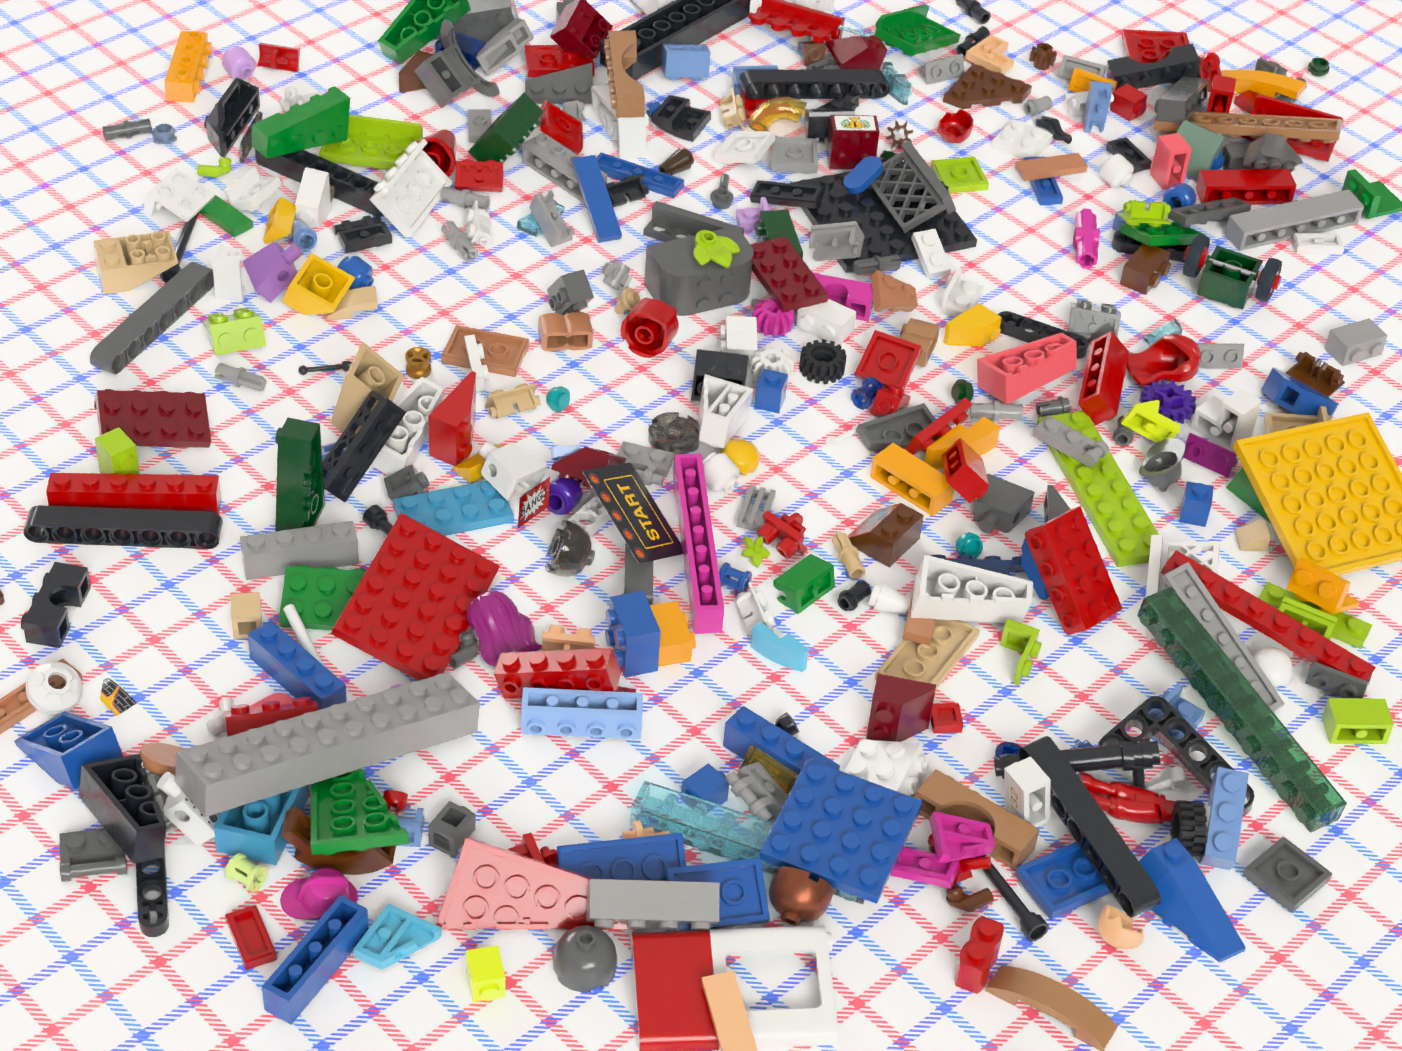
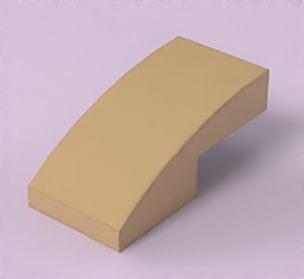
M368 286L348 290L334 313H326L327 321L353 319L352 311L378 309L376 287Z

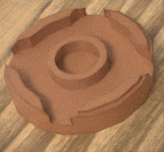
M148 743L142 745L139 753L142 758L143 767L146 770L161 776L166 772H170L175 776L176 752L184 750V748L164 743Z

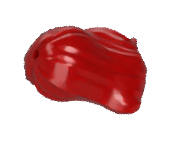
M1168 334L1161 337L1143 352H1129L1127 371L1136 383L1143 387L1151 385L1152 381L1157 382L1159 380L1186 382L1192 379L1198 372L1201 361L1200 349L1198 344L1189 337L1180 334Z

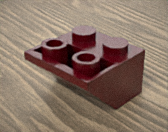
M575 0L565 6L549 37L566 52L595 59L600 52V41L608 37V31H611L613 25L586 0Z
M584 447L552 464L551 470L559 472L558 477L574 478L578 483L583 482L582 486L593 489L583 474V470L624 464L627 458L604 450Z

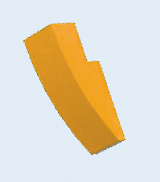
M982 417L969 428L958 424L927 447L925 463L935 469L944 468L941 456L959 438L981 456L997 446L1000 426L985 417Z

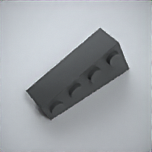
M468 0L471 10L453 24L455 26L456 41L488 42L515 18H519L515 1ZM439 34L433 40H442L441 34Z

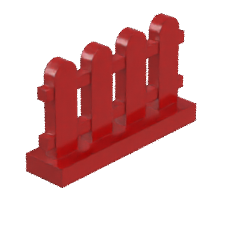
M762 0L761 7L757 8L756 13H749L748 17L754 25L768 24L771 25V29L774 31L789 30L792 36L803 37L806 35L811 37V41L816 43L829 42L831 39H841L845 22L843 17L784 0Z

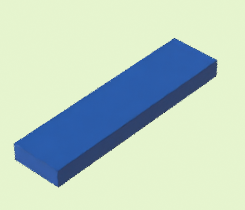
M602 152L596 157L600 170L606 173L607 177L623 181L631 175L639 176L644 174L643 186L646 185L649 191L673 199L684 187V179Z
M596 155L573 158L572 166L598 243L621 239L622 232Z

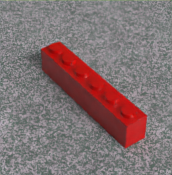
M50 473L46 490L48 506L214 512L219 515L222 500L219 475Z

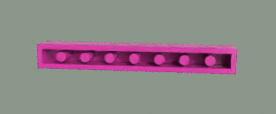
M674 454L673 484L693 633H722L724 604L702 455Z

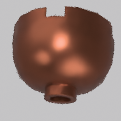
M782 866L779 867L778 871L775 870L769 887V900L775 911L782 915V921L798 926L800 922L808 923L818 920L826 912L834 894L833 887L822 878H819L818 883L809 879L810 873L807 871Z

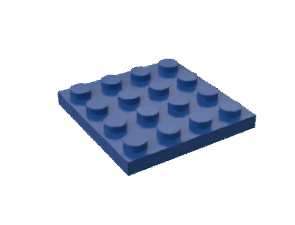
M807 759L760 851L759 857L762 861L778 867H793L810 873L809 878L819 881V878H822L833 888L877 904L919 815L923 801Z

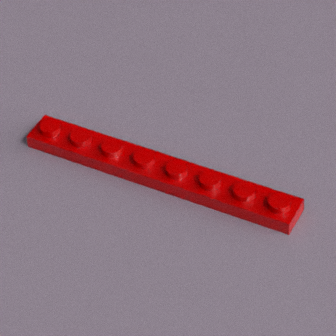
M1177 550L1163 566L1161 574L1165 575L1189 562L1220 609L1310 662L1323 664L1365 681L1369 680L1376 668Z

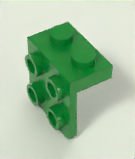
M1356 169L1347 171L1342 191L1349 189L1363 204L1362 215L1366 219L1402 211V201L1382 182L1375 181L1369 183Z

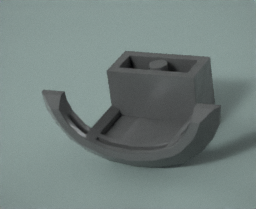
M445 19L441 24L440 30L445 50H440L426 59L414 72L441 108L470 88H474L479 93L488 97L499 95L498 85L495 82L483 79L467 62L457 44L455 26Z

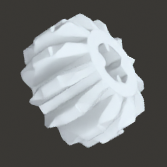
M773 347L770 350L762 348L761 352H755L752 362H750L753 381L758 382L762 370L767 369L788 374L787 383H789L794 370L791 355L784 353L783 349L774 350Z

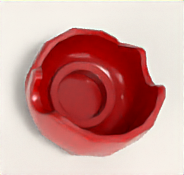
M959 109L954 114L946 112L938 121L937 131L944 141L961 143L970 137L974 119L970 113L963 109Z

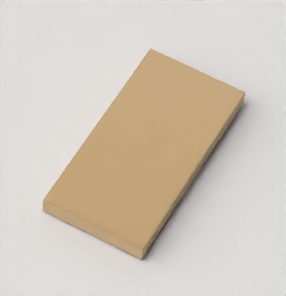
M936 619L930 646L903 639L875 673L874 680L877 679V674L936 684L937 690L979 637L980 629L959 620Z

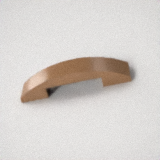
M1001 965L986 988V992L1013 1006L1020 1000L1074 1028V1038L1099 1051L1105 1050L1118 1027L1104 1011L1078 992L1058 981L1030 970Z

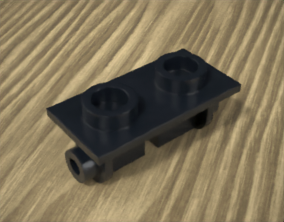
M644 174L639 176L631 175L623 181L606 184L613 208L628 202L625 195L628 196L630 202L645 198L649 194L648 187L642 184L645 177Z

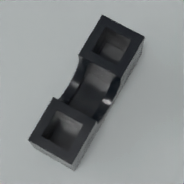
M54 562L51 570L45 573L39 592L33 595L32 605L29 611L23 614L21 619V629L24 630L26 643L54 648L61 647L70 630L68 611L64 606L81 608L91 589L88 567Z

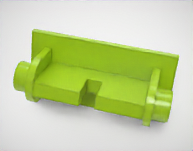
M1129 200L1123 204V211L1125 213H1118L1126 221V224L1132 226H1139L1140 223H1147L1153 227L1171 224L1166 219V214H1169L1171 210L1170 205H1167L1166 202L1149 201L1148 210H1145L1147 202Z

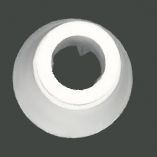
M884 583L882 585L874 584L868 601V605L874 606L873 609L905 615L911 603L910 598Z

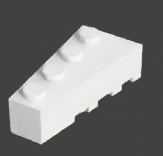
M421 377L395 402L397 406L406 411V414L371 464L372 467L390 476L413 464L429 434L428 415L442 402L444 388Z
M924 555L915 576L910 618L1006 623L1007 619L1022 623L1032 603L1033 581Z

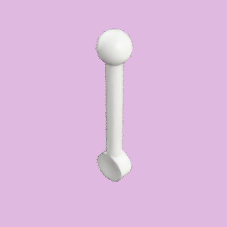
M857 427L835 438H826L825 445L829 448L835 447L837 442L856 434Z

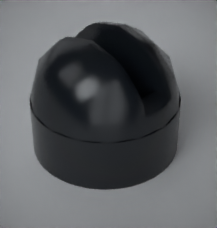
M788 712L779 716L775 721L774 725L792 736L800 732Z

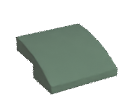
M1184 120L1177 133L1192 148L1186 174L1198 179L1200 170H1210L1214 159H1217L1226 137L1188 120Z

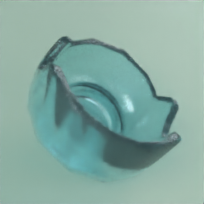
M1174 318L1144 336L1143 339L1148 346H1151L1165 335H1182L1183 329L1177 319Z

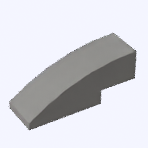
M515 18L491 38L476 55L475 58L485 76H489L521 53V48L534 39L526 21Z

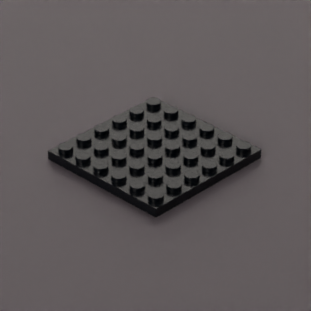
M902 161L896 164L894 168L903 169L905 162ZM850 171L791 182L792 184L823 186L825 193L817 209L801 207L812 225L852 221L858 223L865 236L860 257L837 259L845 273L853 272L854 261L870 259L874 255L884 257L897 254L899 259L895 261L901 262L919 259L911 237L913 233L936 229L945 253L976 247L977 238L956 210L950 214H947L944 210L904 233L870 185L858 194H850L845 190L843 180ZM881 174L875 180L882 181L885 174ZM891 175L888 181H898L900 175ZM906 175L904 182H913L915 176ZM886 187L883 194H892L894 188ZM901 188L899 194L907 195L909 189ZM895 201L893 207L902 208L904 201ZM910 202L908 208H918L920 202ZM925 204L924 209H930L935 205ZM905 214L903 222L906 223L913 219L914 215Z

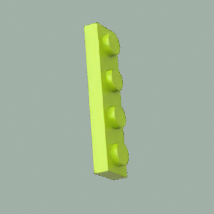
M1269 582L1266 583L1258 597L1276 609H1279L1285 596L1319 610L1318 605L1312 602L1301 601L1295 597V593ZM1343 612L1332 615L1338 618L1332 638L1362 649L1373 624Z

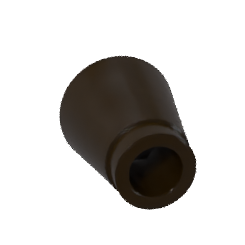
M677 149L659 165V171L675 175L689 170L691 165L694 164V158L688 149Z

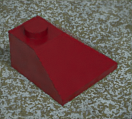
M874 35L834 39L825 43L838 66L843 69L880 70L888 50L882 40Z

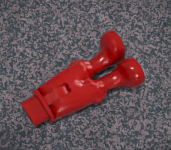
M1077 773L1100 808L1111 817L1145 824L1158 823L1162 825L1164 821L1171 822L1175 801L1166 800L1165 795L1160 794L1159 797L1158 793L1118 781L1106 783L1095 779L1088 773Z

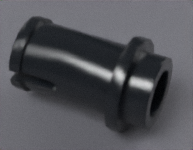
M864 580L857 581L849 590L840 592L837 599L839 607L844 611L855 610L858 607V603L871 594V587Z

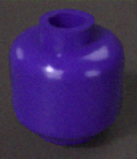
M556 477L550 482L549 507L547 509L556 515L570 513L582 499L580 484L574 478Z

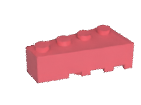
M1058 333L978 358V387L1007 405L1077 369L1076 340L1063 333Z

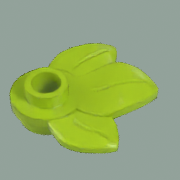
M709 230L699 231L694 239L696 247L693 255L701 266L712 260L725 268H729L732 254L740 252L739 246L732 239L725 236H717Z

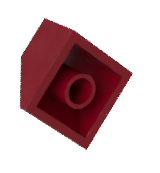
M877 674L866 739L902 742L927 730L931 718L936 684Z

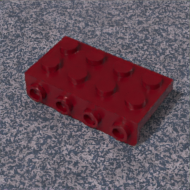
M113 389L97 390L94 408L97 410L99 436L119 427L136 446L209 448L211 445L205 393L190 391L184 393L140 390L117 391Z

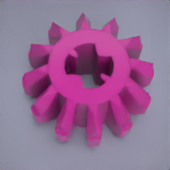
M771 298L769 301L762 299L761 303H757L752 317H756L758 333H764V337L772 335L775 338L776 335L785 336L786 332H791L795 314L794 310L782 313Z

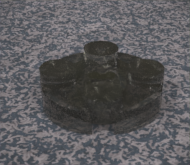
M679 412L659 414L654 417L652 424L648 428L649 443L655 449L674 454H686L696 451L699 448L700 442L699 423L689 415H687V419L679 417Z

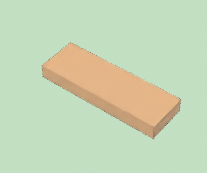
M734 970L702 977V986L721 1051H758Z

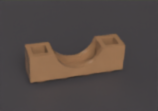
M935 769L916 790L915 798L923 801L919 814L928 820L935 811L989 823L995 842V847L990 856L1014 871L1035 850L1040 829L1007 811L1004 807L983 797L977 791L971 790L957 782L951 776Z

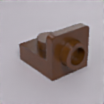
M798 42V51L803 53L804 66L807 67L814 62L826 58L824 42Z

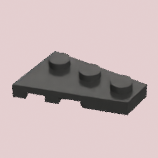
M592 63L525 80V93L536 104H542L545 100L551 104H563L564 102L575 100L584 104H592Z
M922 403L858 424L856 432L868 450H884L892 443L906 449L914 436L934 422L936 418L926 404Z

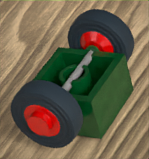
M1201 234L1195 236L1184 254L1183 275L1196 278L1204 264L1206 265L1201 274L1197 295L1243 310L1257 285L1255 298L1264 302L1270 300L1274 289H1278L1282 276H1280L1281 260L1270 257L1261 270L1263 260L1220 246H1216L1210 256L1208 255L1210 238Z

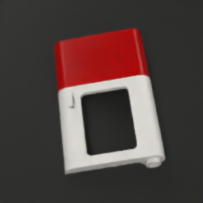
M824 925L631 933L632 965H634L639 1051L721 1050L702 986V977L727 972L726 957L729 955L811 952L815 955L821 1006L819 1008L746 1011L757 1048L838 1045V1021L829 951L833 949L832 933L826 932Z

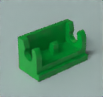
M809 554L773 580V586L786 595V597L784 595L778 596L777 600L784 606L794 610V613H801L835 588L834 565Z

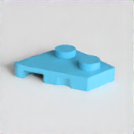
M388 903L354 947L353 954L355 958L383 970L440 939L442 928Z

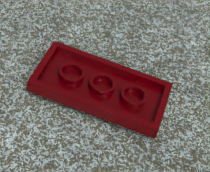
M786 236L750 244L754 251L752 271L782 313L828 302L827 291Z

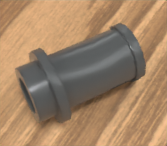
M1059 396L1056 400L1036 403L1038 417L1070 413L1071 410L1067 397Z
M1124 415L1118 418L1117 428L1113 432V439L1120 446L1128 445L1134 438L1133 431L1121 424Z

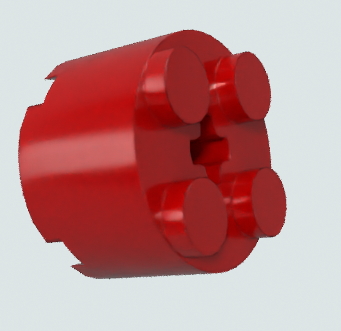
M641 299L621 324L620 333L623 341L625 339L630 345L628 348L634 354L641 357L652 358L663 353L678 333L677 310L673 306L657 299Z

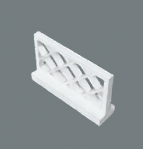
M1151 535L1144 610L1146 636L1157 637L1158 630H1197L1186 613L1178 607L1180 606L1178 601L1174 600L1172 602L1166 597L1171 591L1163 581L1164 575L1161 574V571L1171 557L1169 551L1177 550L1218 574L1219 541L1163 542V535ZM1201 551H1213V554L1205 560L1197 555ZM1171 611L1180 616L1175 620H1163V617Z

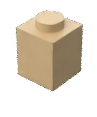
M260 592L230 594L233 639L248 638V633L262 626Z

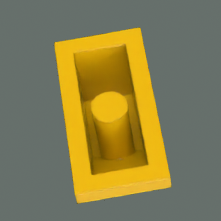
M978 303L946 323L943 343L946 345L983 347L990 341L998 338L1001 331L1002 317Z

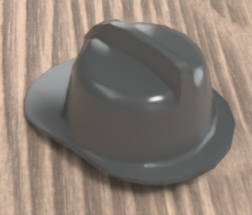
M1169 438L1154 444L1146 453L1139 468V474L1146 477L1152 486L1158 487L1161 492H1166L1171 484L1181 478V461L1186 450L1185 443L1178 438Z

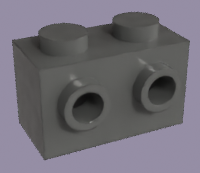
M584 269L561 275L547 289L550 308L555 313L562 315L580 312V310L587 308L588 303L594 298Z

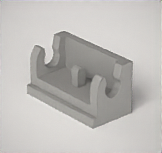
M549 190L545 197H543L541 192L535 194L529 208L549 245L554 247L571 241L574 230L572 227L567 228L552 201L554 193L552 190Z
M856 221L812 225L809 249L815 248L813 252L815 261L858 258L861 255L865 236Z

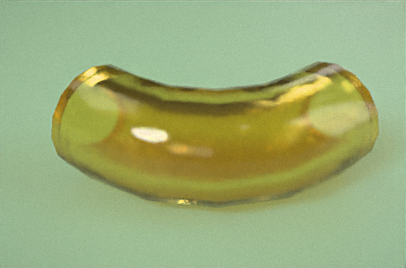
M790 97L772 98L758 106L747 122L748 126L754 131H769L771 125L778 120H788L798 124L807 103Z

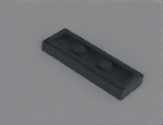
M757 180L750 194V200L753 203H760L761 197H766L767 203L772 205L817 209L825 192L823 186Z

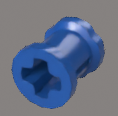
M725 562L719 571L721 587L725 585L738 591V594L746 592L749 588L748 583L752 579V572L740 571L731 567L730 563ZM730 576L738 579V581L731 579Z

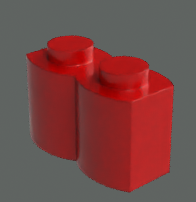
M980 916L975 920L971 927L969 940L960 951L955 974V986L975 994L980 993L984 989L988 981L990 968L994 966L998 959L1004 934L1003 923L985 916Z

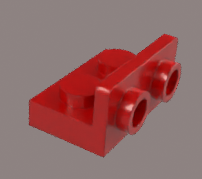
M470 159L456 161L455 189L461 191L468 189L481 192H503V162L495 160L477 162Z

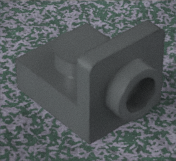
M1263 58L1257 60L1255 67L1256 71H1266L1285 76L1288 71L1278 63L1267 61Z
M413 464L384 478L387 493L392 502L395 498L410 496L417 491L419 493L428 492L427 487L430 486L424 472L419 473Z

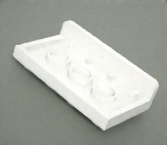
M425 139L419 143L413 141L405 149L407 154L404 153L395 161L397 166H393L385 173L384 177L386 180L382 179L373 188L375 193L369 199L406 239L415 232L440 200L442 188L445 186L449 188L453 183L422 150L428 143Z
M861 739L844 772L913 797L923 775L928 771L929 762L927 756L924 755L921 743Z

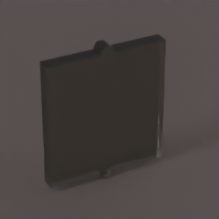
M260 111L257 112L240 142L238 153L240 163H244L252 149V125L262 120L263 113Z

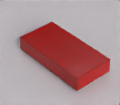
M257 905L225 914L226 924L245 970L277 960V953Z

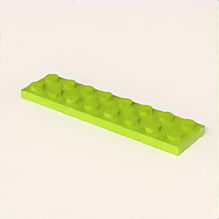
M1084 411L1051 415L1052 418L1096 442L1103 441L1092 420ZM1047 416L1038 417L1036 426ZM1048 445L1116 567L1149 562L1151 535H1159L1111 452L1109 451L1106 456L1099 458V462L1093 467H1088Z

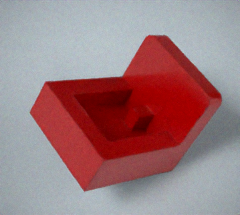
M895 385L878 389L870 413L877 417H883L898 412L899 408L908 406L911 396L904 394L905 390Z

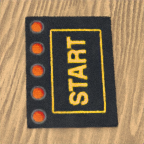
M631 463L582 471L639 564L683 554L682 544Z

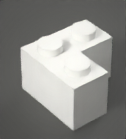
M1241 388L1224 401L1213 396L1196 408L1191 429L1217 445L1235 452L1232 445L1236 440L1252 437L1262 401Z

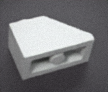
M305 168L295 203L296 220H301L308 226L320 228L331 213L328 172Z

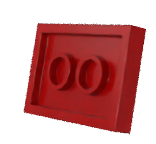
M559 45L524 46L528 78H535L592 63V75L595 76L593 58L566 52Z

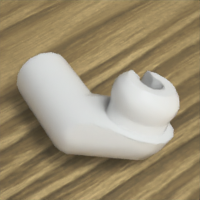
M231 697L221 699L219 702L220 712L213 715L212 719L207 721L206 727L211 734L217 735L219 732L227 731L225 711H230L231 706L235 705Z

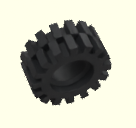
M818 339L813 340V344L808 342L806 346L802 347L799 371L802 372L803 377L807 376V380L810 382L814 379L816 384H819L820 381L828 384L829 380L831 383H835L836 379L840 380L845 373L847 358L845 349H841L842 346L839 344L835 346L834 341L826 343L825 339H822V343H819Z
M1176 800L1171 814V840L1177 838L1192 857H1201L1205 850L1204 843H1206L1207 839L1205 836L1207 832L1205 804L1202 801Z

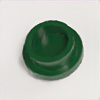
M1321 57L1313 58L1308 64V70L1312 75L1321 77L1329 73V62Z
M958 379L951 388V396L957 404L965 397L969 401L972 400L974 395L973 385L965 379Z

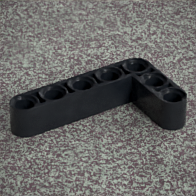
M1151 696L1107 732L1098 744V746L1118 745L1120 741L1129 740L1132 743H1139L1140 739H1151L1155 736L1209 792L1212 783L1210 776L1215 773L1218 767L1234 770L1166 699L1160 696ZM1156 708L1160 709L1164 714L1159 718H1154L1148 712ZM1135 727L1142 733L1137 737H1132L1126 733V730ZM1172 730H1180L1185 736L1181 739H1173L1168 733ZM1193 751H1200L1205 755V759L1196 761L1189 754ZM1248 783L1246 790L1248 802L1244 804L1243 816L1252 810L1255 797L1254 791Z

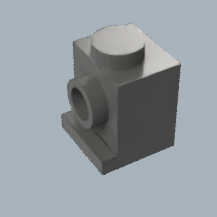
M449 801L428 825L429 846L456 858L466 836L470 837L476 830V814L465 806H459Z

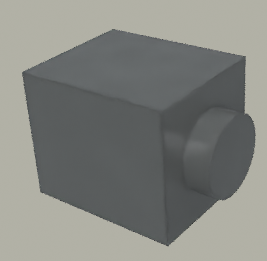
M1250 143L1225 144L1223 149V170L1255 169L1243 164V159Z

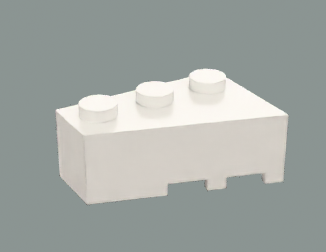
M705 374L699 407V441L707 443L714 448H724L747 419L754 389Z

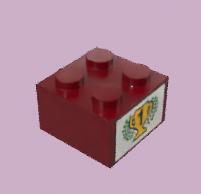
M830 115L826 151L829 169L852 170L863 159L877 156L880 133L877 115Z

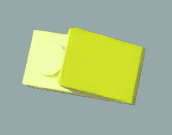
M1159 400L1135 404L1121 420L1122 425L1155 443L1164 439L1174 438L1180 432V424L1158 413Z

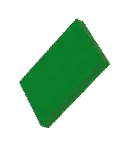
M1176 222L1162 224L1161 227H1153L1147 223H1140L1139 226L1123 223L1120 229L1121 233L1148 246L1191 245L1197 234L1205 235L1190 227H1179L1176 225Z

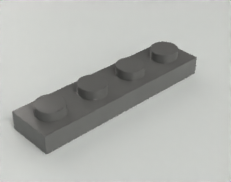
M1236 197L1171 209L1168 219L1176 222V225L1179 227L1189 228L1194 224L1223 221L1224 218H1229L1230 215L1248 212L1251 210V204Z

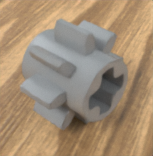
M614 260L612 264L606 262L600 272L605 276L603 282L616 290H619L621 286L627 288L633 278L628 274L630 268L618 260Z

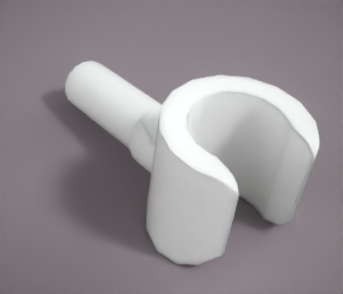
M1173 767L1168 771L1167 779L1147 785L1145 788L1150 791H1156L1171 787L1175 791H1180L1185 786L1184 779L1186 776L1182 767Z

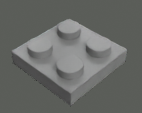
M775 136L776 140L771 145V171L801 172L804 174L817 173V139Z

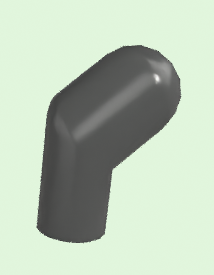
M472 631L460 633L459 651L449 656L451 659L449 664L453 669H457L476 658L478 642L474 638Z

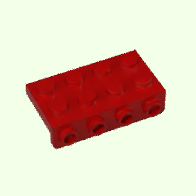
M1264 95L1256 97L1254 107L1250 113L1257 115L1342 119V125L1344 119L1340 116ZM1241 135V138L1248 139L1251 142L1257 140L1248 135ZM1288 138L1286 140L1297 154L1329 162L1337 141L1334 143H1323L1318 139H1311L1309 142H1301L1297 138Z
M1081 506L1072 508L1050 521L1025 532L1024 535L1062 628L1067 635L1087 631L1123 609Z

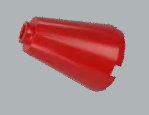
M442 129L418 140L417 143L423 139L428 142L422 150L447 177H450L456 165L455 135L449 130Z

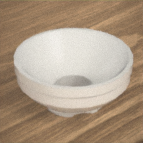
M51 661L39 665L31 672L26 682L25 691L30 704L35 709L48 715H59L64 711L69 712L77 705L82 694V683L78 673L72 667L62 662ZM52 675H59L64 678L66 685L62 689H54L49 685L48 678Z

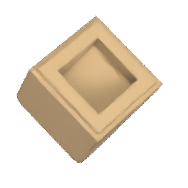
M1261 519L1235 529L1240 551H1267L1271 535L1266 519Z

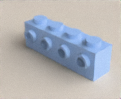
M523 688L521 734L641 739L643 693Z

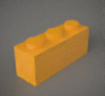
M892 443L873 457L870 478L932 517L952 502L954 489L946 482L945 475L895 443Z

